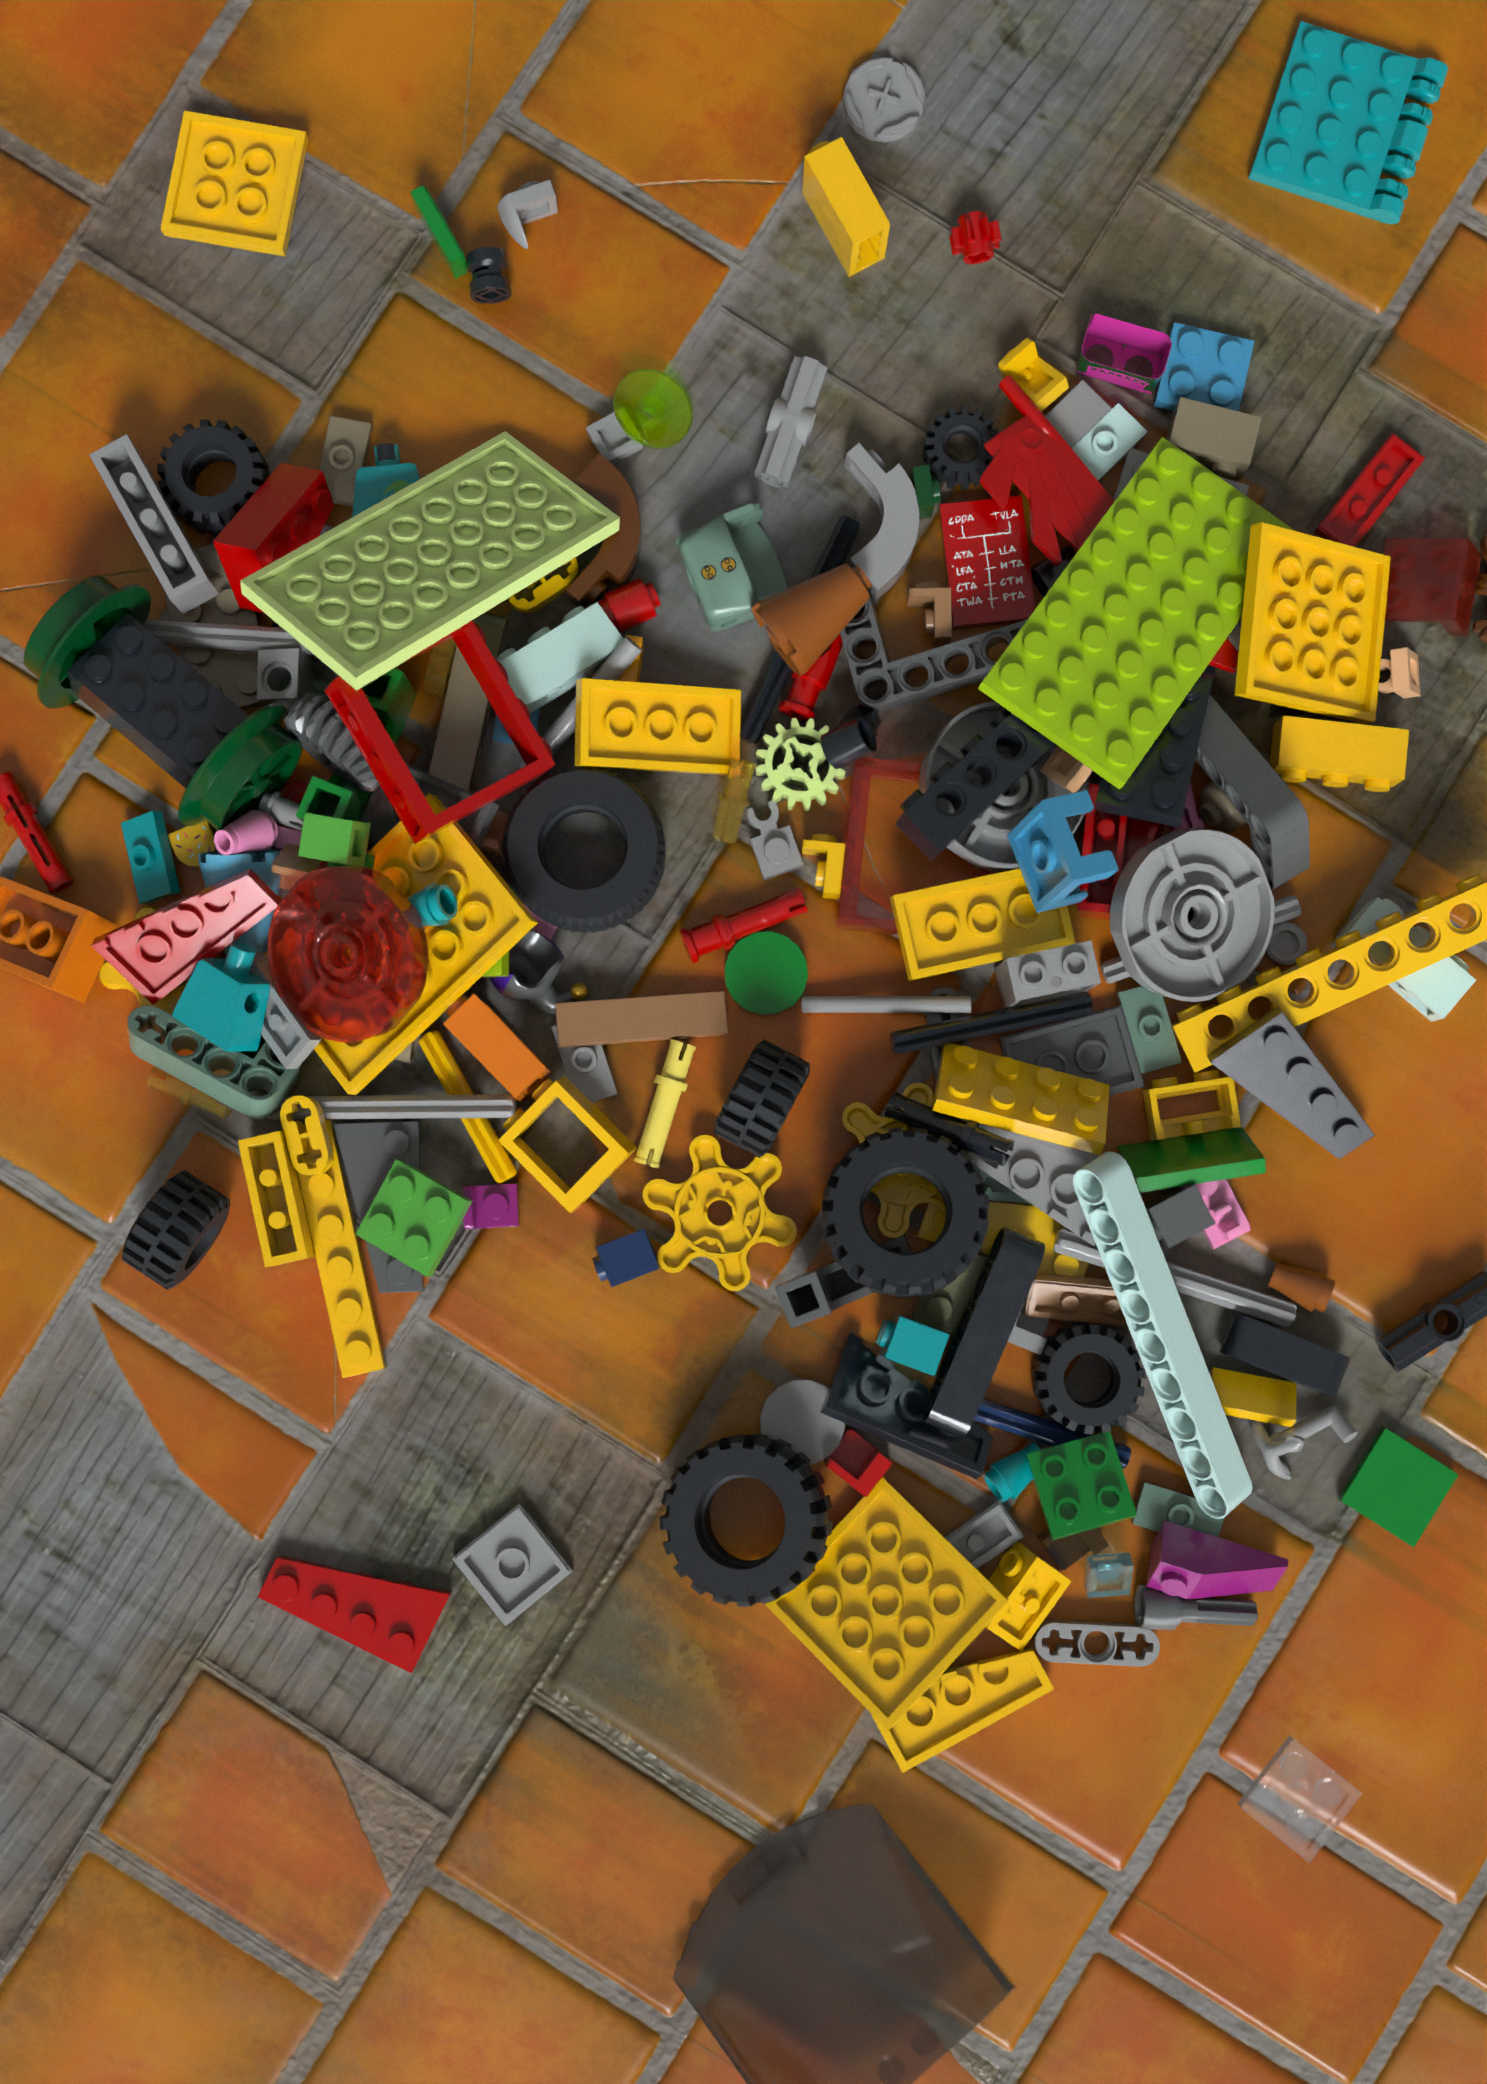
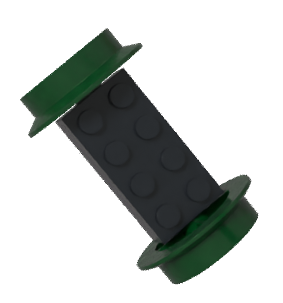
M94 576L78 583L62 595L45 613L32 632L25 648V667L39 678L37 686L39 701L47 708L56 709L81 699L186 788L178 809V818L186 826H194L207 821L215 829L221 830L248 811L258 810L261 799L266 792L273 794L275 791L279 792L295 770L303 748L301 742L285 730L284 719L288 715L287 708L281 703H272L249 716L148 631L143 624L147 621L151 597L143 586L131 584L117 588L103 576Z

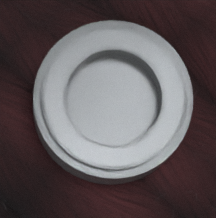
M1288 922L1273 926L1272 935L1265 951L1266 958L1280 966L1295 963L1294 958L1305 953L1307 950V938L1304 931L1299 926Z

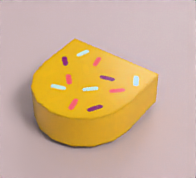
M207 821L194 826H186L168 834V839L177 858L191 868H200L198 853L218 851L214 843L215 833L211 824Z

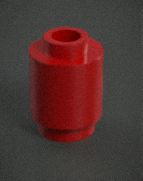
M641 578L605 593L604 599L597 601L615 628L619 629L620 633L657 617L655 608L661 606L653 584L650 582L644 585Z

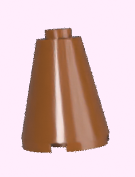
M845 563L762 599L752 605L750 610L760 628L767 625L765 630L770 637L768 640L794 673L797 672L798 676L801 677L812 667L870 599L867 590L872 587V584L858 565L851 569Z

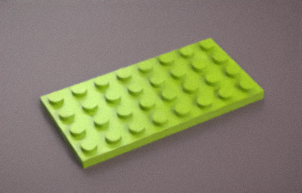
M1162 437L984 678L978 689L1120 790L1242 617L1251 525L1264 522L1290 530L1293 529Z

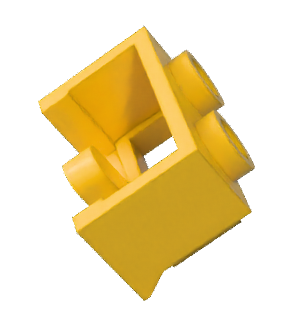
M1219 1070L1193 1074L1195 1082L1178 1085L1177 1077L1152 1080L1153 1089L1142 1091L1149 1129V1141L1242 1127L1234 1080L1230 1077L1220 1078ZM1212 1090L1216 1091L1219 1111L1160 1120L1157 1099Z

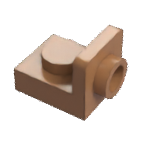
M922 582L916 584V588L908 589L907 607H932V609H925L924 631L925 635H932V648L950 644L952 639L951 587L941 588V584L938 582Z

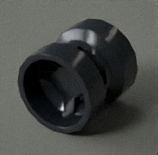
M482 247L470 251L466 255L468 272L472 274L473 278L469 284L471 300L481 304H494L509 299L511 297L510 280L505 277V271L509 267L507 252L497 247Z

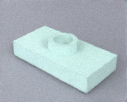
M1118 403L1072 450L1095 478L1100 481L1128 454L1130 448L1133 449L1146 436L1148 431Z

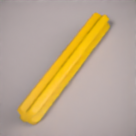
M433 1030L424 1034L419 1039V1044L447 1095H474L440 1032ZM461 1118L494 1180L497 1183H503L514 1177L516 1169L503 1145L498 1141L499 1138L488 1118Z

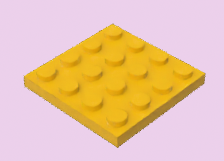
M1264 522L1251 525L1235 696L1362 724L1375 722L1391 557Z
M882 1477L867 1497H863L832 1530V1534L827 1536L825 1545L828 1548L823 1559L816 1564L815 1571L792 1591L765 1605L887 1730H890L1010 1601Z

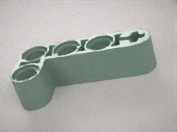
M151 1005L138 1007L128 1017L129 1047L132 1053L247 1117L253 1119L271 1117L301 1075V1065L297 1069H285L282 1064L276 1063L274 1059H277V1056L267 1042L252 1059L239 1051H224L174 1018L171 1014ZM184 1049L194 1052L188 1056L177 1054L178 1051ZM225 1069L231 1073L226 1076H218L213 1072ZM257 1089H262L267 1091L268 1094L264 1096H255L252 1095L250 1092Z

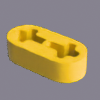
M576 558L562 565L570 564L567 568L568 577L562 579L558 574L546 581L545 579L552 575L554 571L550 572L526 587L530 589L541 583L539 587L533 590L534 599L528 602L525 598L517 600L516 598L520 595L517 592L508 598L511 606L519 613L532 614L567 592L566 589L579 576V565Z
M302 1095L293 1096L284 1102L280 1110V1121L291 1163L301 1174L320 1175L331 1167L334 1159L323 1110L320 1103L314 1098ZM298 1104L302 1108H308L311 1111V1116L305 1118L306 1133L304 1132L303 1124L292 1119V1114L298 1112ZM307 1138L310 1140L312 1149L320 1150L322 1153V1157L316 1159L315 1168L312 1163H304L303 1155L309 1153Z

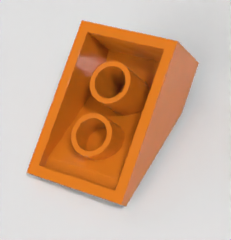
M0 876V968L85 1003L105 960L91 946L94 938L120 926L85 908Z

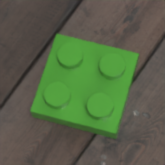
M396 1159L359 1226L356 1235L424 1276L430 1277L433 1276L473 1201L404 1160Z

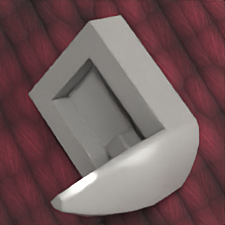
M550 180L541 183L539 181L527 182L520 186L517 191L505 195L497 206L505 228L516 242L525 249H528L529 246L522 225L558 213L556 196Z

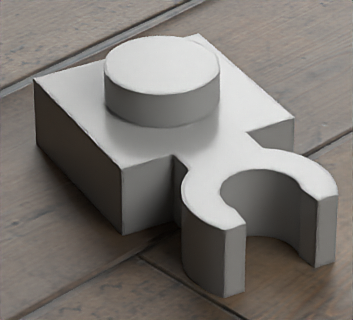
M772 800L768 802L771 816L765 821L756 818L752 807L747 809V820L750 826L760 833V836L751 838L750 843L763 880L796 870L804 865L790 825L780 829L776 825L779 818V809Z

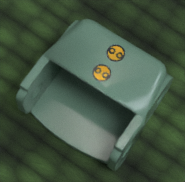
M750 503L727 512L708 524L681 535L675 542L680 553L682 565L711 631H721L743 622L755 620L750 610L752 605L788 589L776 552L768 537L757 523L763 518V509L760 503Z

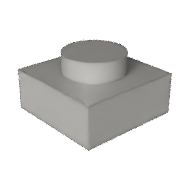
M623 408L586 427V432L598 454L600 453L612 465L643 449L642 442Z

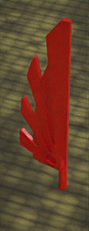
M1008 375L998 386L1023 417L984 443L985 449L994 459L982 474L979 482L1001 508H1005L1008 503L1012 481L1029 499L1032 542L1054 565L1058 566L1062 561L1054 528L1078 552L1115 501L1013 376ZM1227 638L1208 665L1230 673H1236L1239 652Z

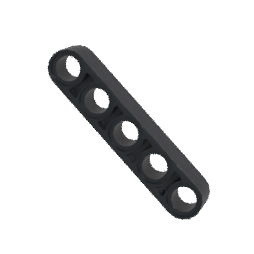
M1005 1227L999 1231L925 1402L922 1413L923 1422L962 1437L968 1433L1038 1272L1045 1252L1044 1243Z

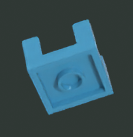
M1087 790L1042 800L1007 835L1037 913L1081 903L1088 897L1086 889L1080 890L1079 885L1109 878L1119 870L1114 856L1109 850L1081 856L1066 817L1088 813L1094 809Z

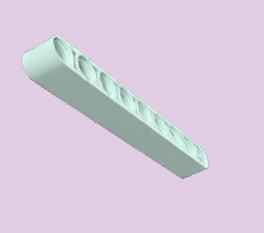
M1108 1151L1075 1173L1073 1177L1074 1189L1195 1499L1205 1514L1215 1519H1222L1251 1494V1479L1131 1169L1121 1155Z

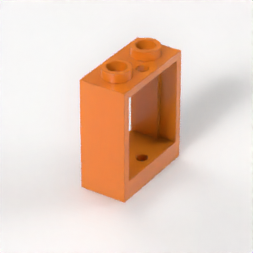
M473 994L469 999L465 995L461 996L446 1011L449 1018L443 1023L444 1026L515 1099L524 1102L553 1074L476 994Z

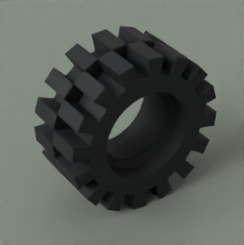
M962 406L960 412H956L955 407L947 409L946 415L943 416L940 413L935 418L934 424L931 423L928 428L923 446V461H927V465L930 466V474L932 472L935 473V478H938L939 484L942 480L948 482L946 488L954 489L955 484L961 485V490L968 489L971 483L975 487L981 484L979 480L994 459L985 449L984 443L999 432L997 428L992 429L993 421L990 417L986 420L981 418L983 412L976 409L974 414L968 413V406ZM957 434L971 437L977 446L976 456L972 460L963 463L952 460L945 449V444L949 438Z

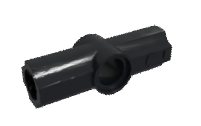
M1482 1271L1435 1302L1423 1304L1415 1315L1375 1340L1380 1353L1396 1372H1400L1443 1343L1457 1340L1466 1328L1487 1316V1272ZM1443 1310L1447 1315L1448 1324L1442 1332L1438 1333L1433 1326V1318L1438 1311Z

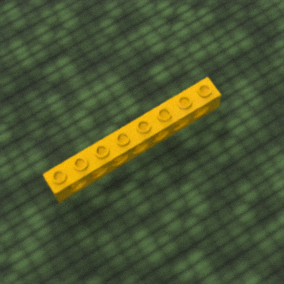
M1480 873L1456 883L1458 891L1442 898L1439 892L1429 895L1415 902L1417 910L1401 917L1399 911L1390 913L1376 920L1374 923L1377 928L1363 935L1360 934L1358 929L1335 939L1337 947L1321 954L1319 949L1315 948L1294 958L1296 966L1283 972L1280 971L1278 966L1255 976L1257 984L1241 990L1238 984L1216 996L1218 1002L1202 1008L1200 1003H1196L1176 1013L1179 1020L1172 1022L1171 1025L1193 1071L1197 1072L1213 1065L1210 1063L1207 1055L1258 1020L1251 1018L1248 1013V1005L1255 997H1267L1271 1003V1010L1279 1006L1293 1026L1296 1027L1487 940V878L1482 879ZM1463 903L1470 910V920L1465 926L1456 928L1450 921V912L1454 906ZM1423 922L1430 930V937L1424 945L1415 947L1409 940V931L1416 923ZM1377 941H1384L1390 949L1389 958L1383 964L1374 965L1368 957L1369 948ZM1343 959L1349 964L1350 974L1345 981L1333 983L1328 977V968L1332 962ZM1297 978H1305L1310 984V993L1302 1001H1293L1288 995L1289 984ZM1222 1014L1230 1017L1232 1027L1227 1035L1215 1037L1209 1033L1208 1024L1214 1016Z

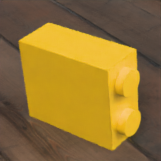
M840 137L832 142L822 141L816 144L804 157L802 194L848 277L885 259L890 222L843 138Z

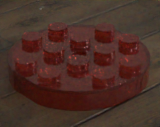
M355 865L326 867L312 871L298 879L277 906L271 919L267 953L269 969L275 989L288 1008L304 1027L312 1033L337 1042H355L378 1037L395 1029L421 998L427 979L429 963L425 929L417 909L390 878L371 868ZM348 948L350 949L351 959L348 956Z

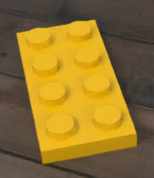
M589 678L577 679L575 766L737 775L740 768L741 690Z
M1020 868L896 894L890 897L909 981L1076 944L1068 906L1037 913Z
M949 1043L944 1044L941 1052L932 1111L1101 1155L1106 1144L1110 1085L1059 1072L1051 1068L1014 1060L1009 1057L976 1050L968 1046Z

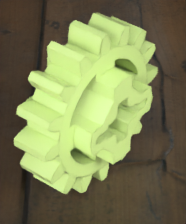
M792 718L791 728L788 730L780 723L775 725L776 738L764 735L763 743L768 747V750H757L756 758L765 762V764L757 766L755 772L758 776L767 777L761 783L762 791L772 788L775 790L772 801L777 803L784 797L788 799V810H792L797 801L802 802L805 811H809L811 800L816 799L822 806L826 804L825 791L837 794L839 787L833 780L844 779L846 771L841 768L835 769L829 763L828 774L822 782L817 773V767L826 760L820 738L822 734L829 732L830 727L826 725L818 732L814 730V719H809L806 727H800L798 720ZM797 738L814 741L815 744L812 746L798 742ZM780 747L785 757L784 762L777 766V769L773 770V757ZM793 754L801 761L809 760L807 769L809 776L801 768L792 769L794 763ZM789 783L803 786L805 791L792 790L787 788L786 785Z

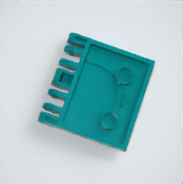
M1301 21L1296 30L1248 179L1382 223L1397 224L1400 221L1405 206L1403 201L1407 199L1409 193L1408 186L1390 178L1379 179L1382 172L1403 179H1408L1415 175L1417 168L1415 162L1420 159L1428 135V128L1426 126L1431 125L1433 115L1430 108H1426V106L1422 107L1416 103H1403L1405 97L1427 104H1433L1438 101L1441 94L1440 88L1443 87L1448 73V66L1441 61L1429 57L1417 59Z

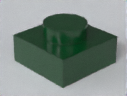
M929 465L912 467L910 480L917 496L919 519L932 518L935 504L941 501L938 478H931Z

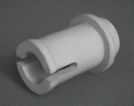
M277 791L273 794L266 792L261 799L258 811L270 814L277 823L302 831L303 822L296 817L300 803L282 798L281 793Z

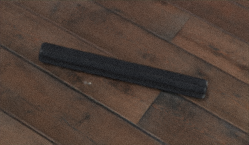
M1081 992L894 1031L890 1034L891 1048L894 1054H902L1087 1015L1093 1012L1092 998L1089 992Z

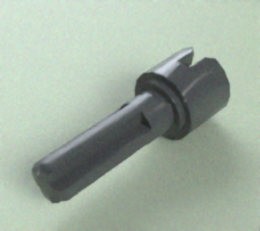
M1138 1585L1134 1595V1619L1139 1624V1629L1173 1631L1179 1626L1180 1622L1252 1626L1258 1619L1257 1604L1255 1601L1248 1599L1212 1597L1185 1599L1179 1596L1168 1595L1163 1591L1147 1587L1146 1585Z

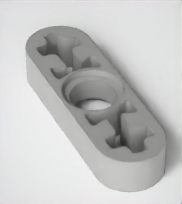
M1047 1619L1042 1622L1032 1636L1033 1645L1038 1654L1046 1661L1057 1663L1142 1667L1153 1663L1160 1651V1642L1156 1634L1151 1629H1139L1138 1623ZM1051 1630H1056L1060 1638L1073 1639L1071 1630H1078L1075 1636V1645L1078 1652L1076 1654L1071 1653L1073 1647L1070 1644L1063 1643L1057 1644L1055 1651L1051 1652L1049 1647L1042 1642V1638L1049 1637ZM1101 1631L1106 1634L1108 1639L1106 1649L1096 1655L1088 1653L1084 1647L1086 1636L1090 1632ZM1120 1632L1119 1638L1122 1642L1136 1641L1137 1634H1142V1638L1150 1643L1149 1648H1142L1141 1655L1136 1656L1132 1648L1118 1646L1120 1655L1114 1656L1117 1649L1114 1633Z

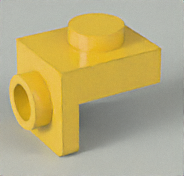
M1029 338L1024 339L1018 346L1011 349L998 364L1002 379L1012 375L1041 412L1069 388L1066 376L1038 356L1035 342Z

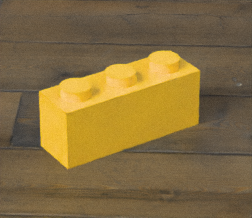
M1282 716L1273 724L1269 765L1286 782L1301 783L1306 782L1307 778L1323 779L1322 784L1329 787H1347L1348 782L1364 784V789L1367 791L1387 792L1390 791V787H1394L1405 780L1409 730Z
M283 1131L237 1140L265 1267L278 1266L316 1257L297 1170L291 1163Z

